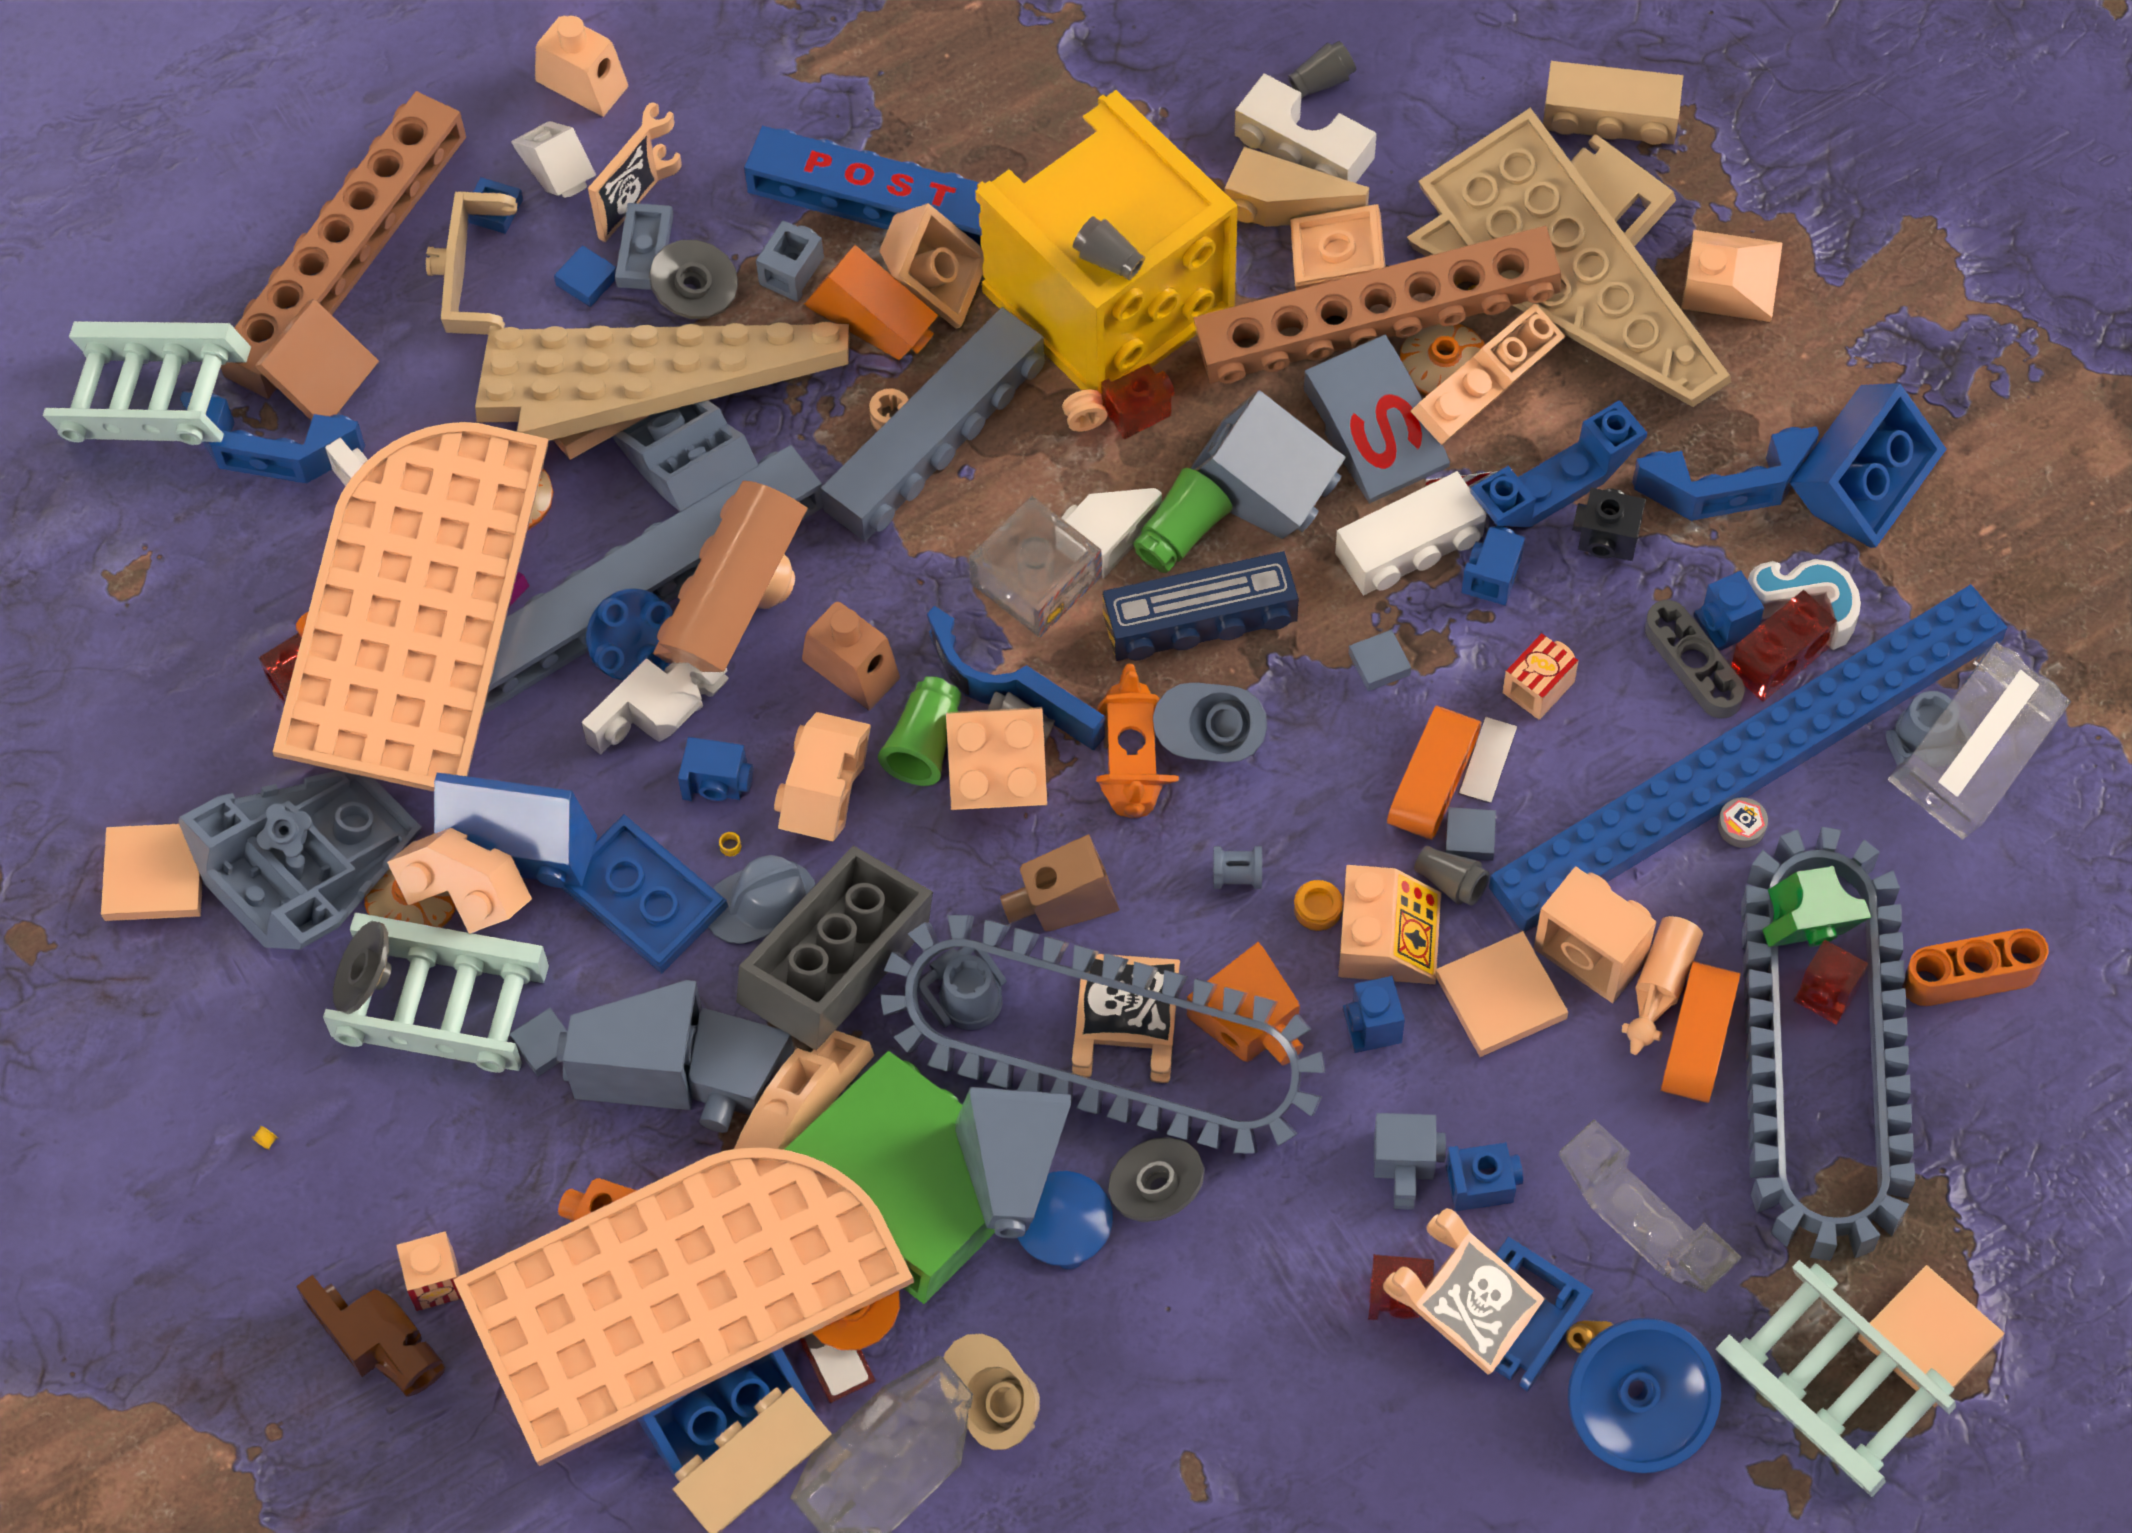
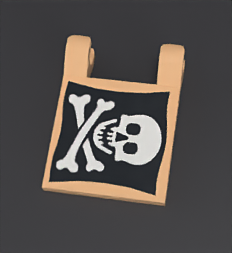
M654 102L648 104L644 109L642 126L588 187L598 239L604 242L611 237L625 220L628 203H640L659 180L676 174L681 168V156L679 153L676 152L672 159L663 161L661 159L666 155V146L657 144L652 149L651 140L669 133L674 127V115L670 111L663 119H653L659 114V106Z
M1097 954L1089 973L1102 976L1104 954ZM1115 955L1129 959L1118 980L1120 982L1132 985L1134 962L1157 967L1158 970L1148 989L1162 993L1164 970L1179 973L1180 960ZM1080 979L1075 1039L1072 1052V1073L1084 1077L1092 1075L1094 1044L1152 1048L1150 1079L1155 1083H1168L1171 1075L1176 1006Z
M1446 1208L1439 1215L1433 1216L1427 1225V1232L1436 1240L1453 1248L1454 1251L1428 1286L1425 1288L1417 1275L1408 1267H1401L1396 1273L1394 1272L1388 1276L1383 1288L1392 1298L1414 1309L1489 1375L1494 1371L1545 1298L1473 1236L1458 1214Z

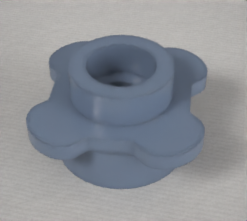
M272 804L266 810L267 822L264 830L258 833L257 842L265 850L276 848L283 851L290 858L297 857L303 851V844L307 838V830L312 826V819L304 811L293 813L285 810L281 804ZM283 826H287L289 829L286 835L280 833Z

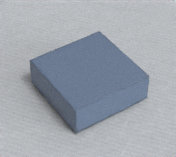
M1392 629L1349 646L1348 654L1367 691L1411 675L1412 667Z
M1448 807L1445 852L1469 859L1493 861L1496 810Z
M549 1008L509 1035L511 1041L516 1044L518 1051L538 1077L560 1063L557 1061L558 1038L560 1032L568 1031L552 1009Z

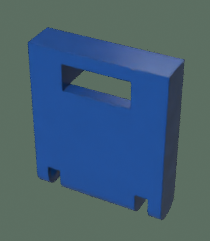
M1508 1236L1495 1255L1514 1272L1518 1273L1523 1266L1561 1291L1557 1296L1555 1305L1547 1300L1543 1301L1494 1369L1510 1381L1520 1367L1524 1369L1526 1373L1523 1375L1519 1387L1528 1392L1565 1339L1569 1328L1576 1323L1591 1301L1594 1290Z

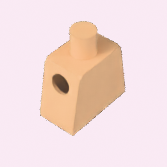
M558 17L536 45V82L602 117L606 115L628 88V82L613 43L603 35L585 27L579 17Z

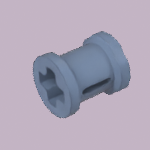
M1213 846V889H1221L1223 884H1252L1254 889H1262V846H1254L1252 851H1223L1221 846Z

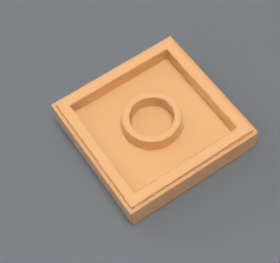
M1378 204L1290 219L1296 290L1385 267L1382 223Z

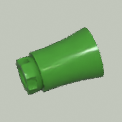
M1183 468L1165 499L1142 527V533L1133 542L1136 554L1146 564L1154 567L1159 572L1167 573L1176 562H1180L1211 527L1232 511V504L1229 498L1205 475L1190 468Z
M934 676L925 677L924 681L918 682L915 691L910 694L904 711L892 734L878 753V761L886 772L901 781L918 786L933 785L940 780L944 754L948 744L946 713L958 712V706L961 701V692L956 686Z

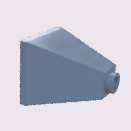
M970 1087L957 1117L955 1131L986 1227L995 1229L997 1236L1017 1238L1024 1236L1025 1231L1028 1230L1034 1218L1071 1105V1095Z

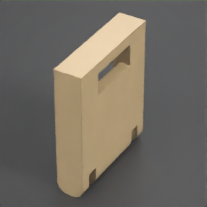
M1595 134L1589 140V145L1597 153L1594 155L1586 148H1582L1571 160V163L1615 222L1640 196L1642 206L1646 210L1624 233L1635 247L1676 201L1674 191Z

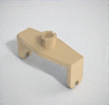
M455 192L447 248L428 247L426 253L427 256H430V258L426 257L427 275H444L441 321L446 333L489 335V330L504 328L505 322H503L501 316L490 313L458 311L464 278L469 214L513 215L517 212L518 204L515 203L516 198L499 193Z

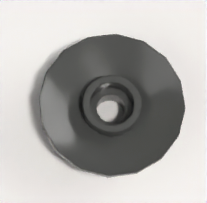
M678 240L664 246L654 257L649 272L651 290L660 304L672 313L689 319H708L723 313L734 301L738 288L736 268L729 257L714 245L700 240ZM685 284H693L697 289H690Z
M370 921L362 926L346 948L338 966L333 986V1003L337 1011L346 1014L355 1012L368 1000L375 989L381 990L388 982L391 974V964L387 962L389 937L388 930L383 923Z
M1172 1137L1150 1139L1134 1146L1118 1160L1110 1174L1108 1192L1114 1207L1126 1218L1140 1222L1160 1221L1179 1213L1194 1200L1203 1185L1205 1168L1198 1151L1186 1141Z

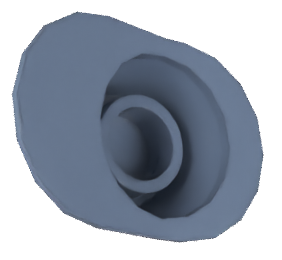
M1205 683L1179 684L1166 691L1157 702L1153 715L1154 732L1160 743L1171 753L1188 759L1220 762L1242 761L1257 751L1263 743L1267 731L1266 712L1259 699L1248 690L1235 686Z
M773 855L758 857L749 862L743 870L728 876L714 886L713 889L727 900L729 907L708 928L716 937L727 943L746 944L768 936L815 886L814 879L805 868L793 861H787L782 857Z

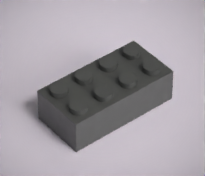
M853 845L739 965L736 1002L817 1051L888 973L884 969L891 953L898 952L904 955L915 943L908 933L924 922L929 923L933 891Z

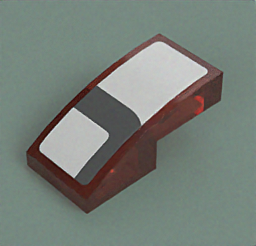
M813 1333L797 1340L804 1356L808 1358L828 1403L835 1402L876 1382L862 1350L841 1351L823 1344Z

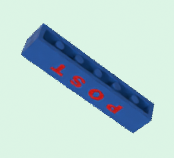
M762 125L744 166L748 193L886 230L889 229L895 214L929 203L981 246L980 204L976 201L975 193L977 184L980 182L964 179L962 176L952 172L942 173L926 169L914 162H900L881 157L872 151H858L846 148L830 140H816L797 135L788 129H774Z

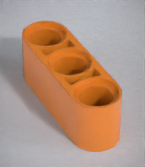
M1438 705L1435 706L1393 799L1387 824L1429 840L1434 839L1472 754L1482 721Z
M2016 929L1926 946L1918 949L1911 956L1905 972L1902 989L1905 988L1906 998L1912 1003L1920 1006H1933L2026 988L2038 979L2049 953L2048 944L2045 938L2037 931ZM2012 954H2024L2031 959L2032 963L2024 964L2018 962ZM1965 963H1977L1983 967L1985 972H1973L1966 967ZM1917 972H1930L1936 976L1938 981L1928 982L1923 980Z
M1692 961L1660 1091L1709 1103L1741 973Z

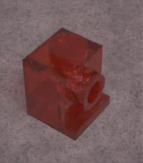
M1149 363L1112 382L1109 378L1101 382L1102 405L1106 408L1107 415L1124 440L1171 416L1172 396L1175 395L1172 382L1164 371L1156 374Z
M1824 940L1805 971L1794 1002L1837 1025L1860 988L1868 963L1833 943Z
M1373 1254L1368 1319L1378 1320L1379 1311H1388L1391 1316L1400 1319L1418 1318L1420 1315L1414 1309L1392 1298L1386 1293L1383 1285L1390 1274L1396 1273L1401 1267H1408L1417 1275L1426 1288L1434 1278V1260Z

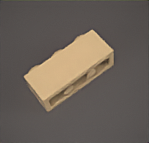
M1551 61L1543 125L1548 131H1555L1566 135L1575 133L1594 136L1596 134L1604 139L1620 138L1644 141L1648 144H1674L1679 120L1683 75Z
M776 1387L754 1406L759 1415L743 1428L737 1421L714 1440L719 1449L707 1460L703 1461L697 1455L675 1473L674 1476L680 1483L673 1488V1491L708 1533H720L831 1438L832 1434L793 1387L784 1394Z

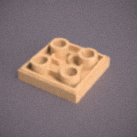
M179 824L106 827L101 915L104 921L201 917L203 880Z
M1523 931L1436 969L1435 977L1479 1057L1559 1023L1568 1017L1566 1006Z
M1927 1265L1870 1322L1877 1331L1925 1374L1933 1368L1954 1388L1997 1345L2005 1334ZM1859 1334L1857 1339L1878 1356L1881 1352ZM1897 1367L1893 1370L1914 1390L1917 1391L1919 1389V1387ZM1935 1402L1933 1406L1936 1408L1938 1404Z

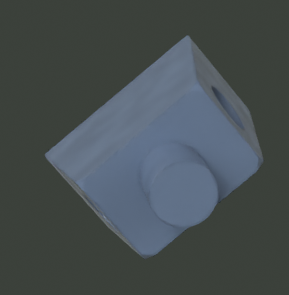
M702 1008L698 1021L688 1082L692 1098L706 1103L699 1120L700 1124L712 1131L724 1133L729 1128L734 1111L751 1115L767 1086L794 1052L792 1036L778 1028Z

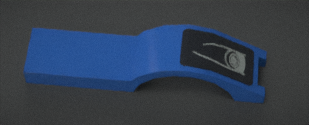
M933 606L927 613V618L931 625L929 637L950 681L965 696L984 704H990L995 691L1003 695H1007L1009 691L1033 708L1042 707L1043 714L1047 718L1055 720L1054 725L1093 751L1105 738V716L1029 666L1026 665L1013 673L992 675L978 672L963 663L954 650L956 644V636L952 634L955 624L954 618L936 606Z

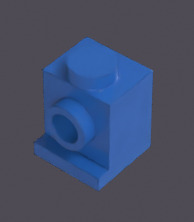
M1489 526L1484 543L1476 541L1473 546L1469 563H1466L1461 593L1506 606L1522 561L1525 536L1518 535L1506 527Z
M1740 570L1708 585L1702 608L1694 611V617L1707 637L1721 651L1758 634L1764 606Z
M688 737L678 776L682 800L692 801L694 793L714 801H723L726 798L740 800L742 791H750L754 771L753 764L747 763L744 745Z
M1393 976L1354 984L1353 1001L1343 1005L1342 1009L1354 1053L1402 1043L1405 1018Z
M1507 1142L1459 1149L1458 1146L1448 1147L1445 1167L1455 1212L1514 1203L1516 1185L1523 1184V1171L1519 1155L1509 1156ZM1489 1168H1495L1496 1170L1493 1174L1490 1175L1483 1174L1479 1171Z

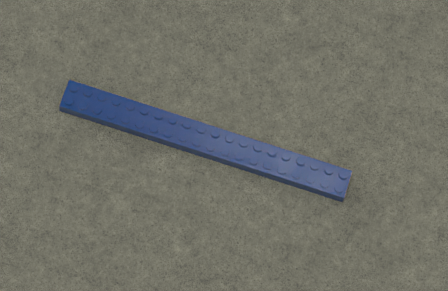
M1970 584L1491 874L1489 889L1520 930L1524 933L1538 925L1541 908L1575 866L1586 874L1594 873L1606 882H1609L1719 815L1723 806L1730 800L1750 796L2003 641L2008 627Z

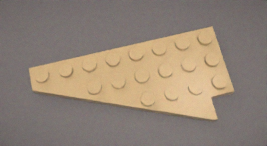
M1531 108L1418 181L1421 190L1440 216L1407 237L1410 246L1424 256H1430L1546 225L1561 271V291L1554 294L1550 299L1536 304L1564 335L1692 407L1731 383L1730 374ZM1507 270L1500 275L1507 279H1514L1521 274L1514 270ZM1527 301L1513 306L1525 312L1534 303Z

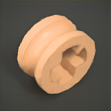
M890 388L877 392L871 398L869 408L871 423L874 429L878 431L891 418L890 413H887L886 417H884L882 409L891 406V411H893L894 407H898L899 410L909 400L906 394L900 390Z
M1097 390L1078 391L1064 400L1062 408L1064 414L1068 416L1067 422L1071 430L1078 432L1088 431L1100 426L1108 416L1107 411L1102 405V396Z

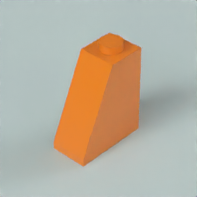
M856 245L849 250L804 303L809 309L835 324H849V330L852 334L897 360H900L910 349L916 354L922 350L934 335L928 327L938 316V314Z

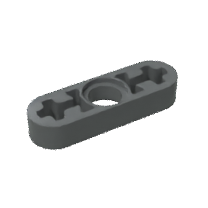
M1662 600L1652 605L1648 611L1645 623V634L1651 644L1707 714L1715 718H1729L1735 715L1741 707L1745 693L1744 683L1684 606L1672 600ZM1662 618L1667 623L1674 620L1676 622L1674 632L1668 626L1659 628V619ZM1676 636H1677V638H1678L1680 641H1679V642L1676 644V646L1674 647L1675 638H1676ZM1689 650H1697L1706 656L1708 662L1703 667L1691 668L1682 661L1681 655ZM1715 671L1714 678H1713V682H1712L1709 677H1710V676L1712 675V673ZM1715 686L1721 692L1731 691L1730 699L1727 701L1723 696L1714 698Z

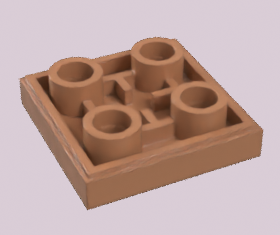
M312 299L303 306L254 367L312 421L314 414L329 417L337 414L379 360L318 301Z

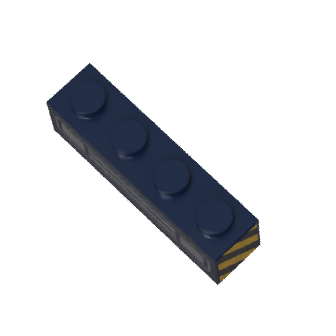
M1284 551L1102 591L1103 616L1116 661L1124 659L1143 660L1150 657L1153 653L1170 649L1188 650L1201 642L1219 638L1221 640H1233L1246 632L1264 628L1267 630H1278L1286 627L1291 622H1296L1298 619L1299 597Z

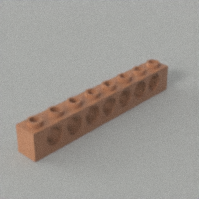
M415 91L406 104L398 107L393 116L392 123L382 136H377L372 141L368 154L359 166L349 171L344 180L343 187L333 200H329L323 205L318 219L310 230L300 235L294 245L293 252L284 264L273 270L267 286L258 298L252 299L247 304L243 317L235 326V330L251 346L246 363L227 362L225 365H221L220 368L225 378L267 399L271 397L277 387L254 366L309 300L315 299L333 315L465 140L466 134L459 111L418 91Z
M1545 225L1194 317L1196 337L1209 383L1212 384L1219 381L1221 383H1233L1244 378L1246 374L1262 370L1266 372L1282 370L1292 362L1304 359L1322 360L1332 355L1335 351L1350 347L1356 348L1382 335H1386L1387 338L1392 336L1400 338L1410 337L1419 333L1423 328L1434 325L1452 326L1462 322L1469 316L1481 313L1487 315L1501 313L1511 305L1527 301L1530 303L1544 302L1553 297L1554 294L1560 293L1561 271L1547 226ZM1507 270H1514L1521 275L1514 279H1507L1500 274ZM1461 282H1472L1477 285L1472 290H1461L1456 287ZM1419 293H1427L1433 296L1432 299L1426 302L1416 301L1412 297ZM1377 304H1382L1389 308L1383 313H1373L1368 310ZM1331 316H1340L1345 319L1337 325H1330L1324 322ZM1288 327H1295L1301 330L1295 336H1284L1280 333ZM1247 338L1257 341L1254 346L1249 348H1242L1236 345L1239 341Z

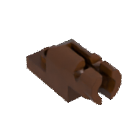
M313 1274L296 1286L305 1305L361 1377L377 1368L398 1386L405 1396L409 1397L427 1389L443 1375L445 1371V1366L442 1364L443 1361L427 1342H421L422 1337L417 1327L399 1304L390 1296L377 1289H373L348 1306L331 1283L323 1288Z

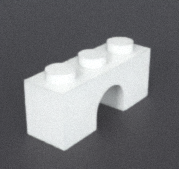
M1264 73L1235 110V136L1239 137L1244 144L1251 148H1259L1272 156L1356 183L1375 159L1377 133L1338 113L1330 125L1323 129L1306 130L1299 127L1296 123L1300 120L1301 93Z

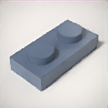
M639 203L627 204L615 275L617 287L651 290L649 272L654 257L664 246L669 244L673 222L672 206Z

